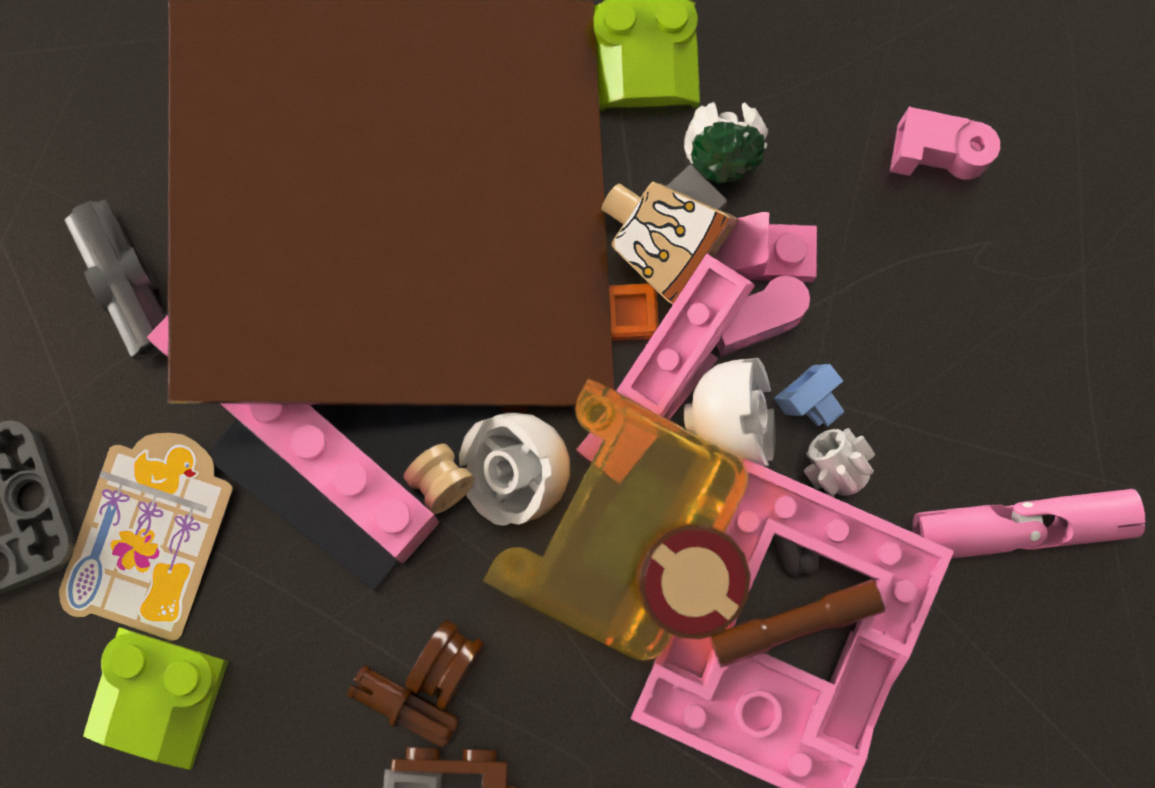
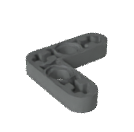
M12 420L0 422V498L12 530L11 533L0 537V552L6 555L10 566L8 574L0 581V595L65 569L72 557L76 544L71 523L39 435L23 423ZM13 435L21 440H25V444L18 447V455L21 464L29 468L35 466V470L20 472L15 458L2 453L3 449L10 446L8 437ZM10 473H16L9 478ZM39 482L44 489L45 495L42 504L33 511H23L18 505L17 500L20 489L27 483ZM53 515V520L44 521L45 519ZM42 521L45 533L51 538L60 539V545L53 548V559L50 560L49 557L37 555L36 549L44 545V539L39 528L34 526L27 528V523Z

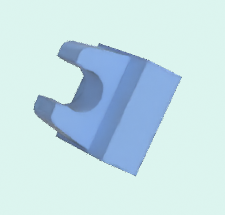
M831 364L812 365L773 399L785 415L803 416L806 414L816 426L824 423L828 427L844 413L843 408L831 393L843 380Z

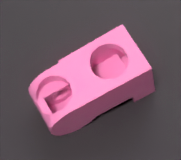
M909 107L898 123L890 172L910 176L919 164L947 169L954 177L962 180H972L979 177L996 159L1000 151V139L996 131L984 123Z
M780 276L770 281L765 290L748 296L716 344L721 357L796 327L809 308L810 295L805 284L796 277Z

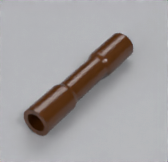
M872 579L828 594L821 600L766 619H754L709 637L719 666L722 668L766 653L773 647L828 628H840L884 613L885 607L880 591Z

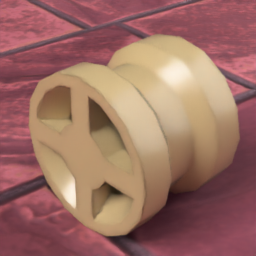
M439 444L426 450L410 464L403 477L411 489L422 492L424 495L423 503L433 514L441 513L455 505L469 492L475 481L467 468H459L455 464V455L447 444Z

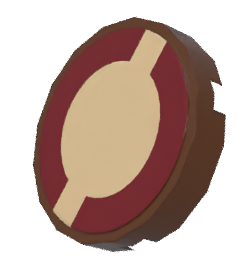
M686 523L663 529L646 544L636 564V589L641 609L654 625L678 638L703 639L721 633L739 617L749 597L751 574L744 552L731 536L707 524Z

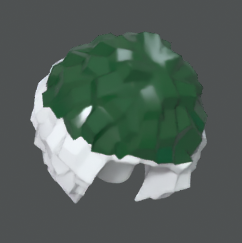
M714 102L708 104L707 107L701 106L696 110L684 138V150L692 166L700 170V174L709 181L717 183L737 182L739 179L744 178V176L754 173L755 168L762 163L763 154L767 146L765 138L768 134V128H766L756 108H750L746 103H743L742 110L745 122L739 123L736 114L732 112H724L718 116Z

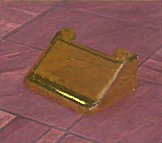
M588 378L576 403V415L579 423L585 430L603 439L544 556L541 557L521 547L506 549L494 559L483 582L631 658L649 660L657 657L666 649L673 635L654 625L641 609L638 601L637 580L635 579L636 564L646 544L663 529L686 523L707 524L725 533L746 492L748 473L744 464L733 454L617 391Z

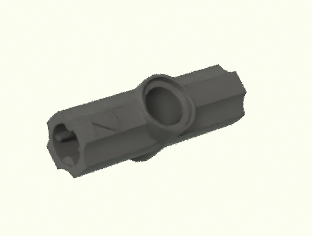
M106 199L96 202L88 201L72 209V213L64 220L68 226V231L77 245L78 251L88 269L84 270V273L96 299L107 313H110L130 356L135 361L153 358L161 354L162 352L149 341L147 336L167 315L153 292L157 287L143 258L134 246L131 247L111 205Z

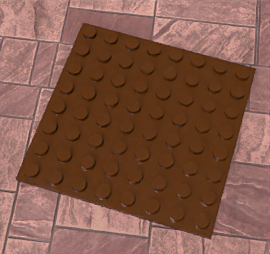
M168 0V403L607 408L615 406L605 212L601 209L604 202L596 36L593 29L594 1Z

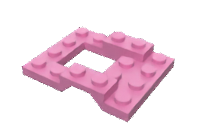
M744 459L714 528L731 536L744 552L751 574L749 591L773 535H776L876 580L875 583L880 591L885 612L858 621L854 632H850L829 682L765 653L720 668L710 637L703 639L678 638L667 632L654 661V666L632 713L631 720L780 788H855L867 760L877 719L891 686L912 653L954 551ZM737 619L734 622H732L726 629L733 627Z

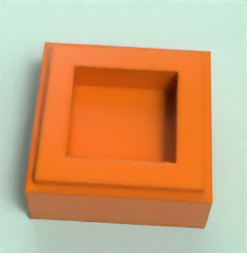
M650 284L609 285L612 341L650 340L659 327L657 291Z

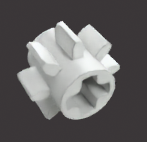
M846 428L844 431L831 429L821 433L811 442L806 453L812 464L804 470V473L816 489L823 488L831 497L835 494L849 496L859 492L865 487L870 479V475L874 472L867 461L872 459L875 453L863 436L855 438L849 428Z

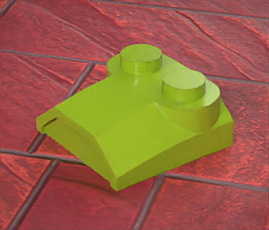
M605 0L594 6L593 29L596 36L599 111H604V108L674 105L699 107L696 34L698 16L694 2L689 0Z
M118 628L116 637L110 641L102 654L101 669L103 674L83 737L104 746L155 762L192 770L229 661L128 629Z

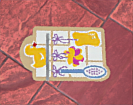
M155 433L143 437L136 443L133 449L122 445H114L109 448L73 549L72 557L59 589L61 606L69 615L85 617L89 614H94L170 641L178 640L182 636L233 490L227 481L214 477L212 458L197 442L183 434Z

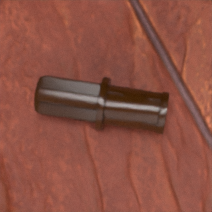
M364 665L355 676L354 681L358 685L350 686L348 697L353 700L356 699L390 719V726L396 728L400 724L440 747H445L454 736L459 720L453 714L440 709L410 689H406L373 671L367 665Z

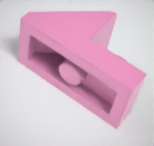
M760 212L737 218L739 219L738 223L714 257L748 280L772 281L777 277L787 275L796 277L802 282H814L817 277V226L769 224V212Z

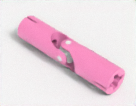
M1134 489L1023 501L1011 506L983 505L920 512L914 514L912 528L913 533L953 550L954 553L951 559L1010 552L1019 548L1029 550L1142 537L1145 530V525L1143 524L1145 523V512L1138 492ZM1041 515H1055L1053 523L1046 528Z

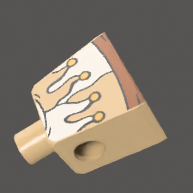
M653 181L641 197L618 183L609 192L601 208L623 224L612 242V247L671 304L675 303L706 254L714 258L739 221V219L729 213Z

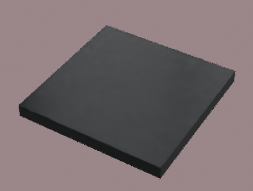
M310 405L423 505L424 495L422 492L411 489L403 478L410 464L433 446L447 444L455 455V464L459 467V453L464 437L474 424L504 414L496 406ZM237 418L208 451L216 467L375 592L399 564V561Z

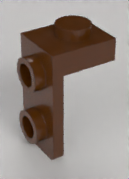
M406 747V758H394L391 761V771L483 774L482 788H518V786H508L509 762L496 761L497 750L463 749L462 760L440 759V748Z

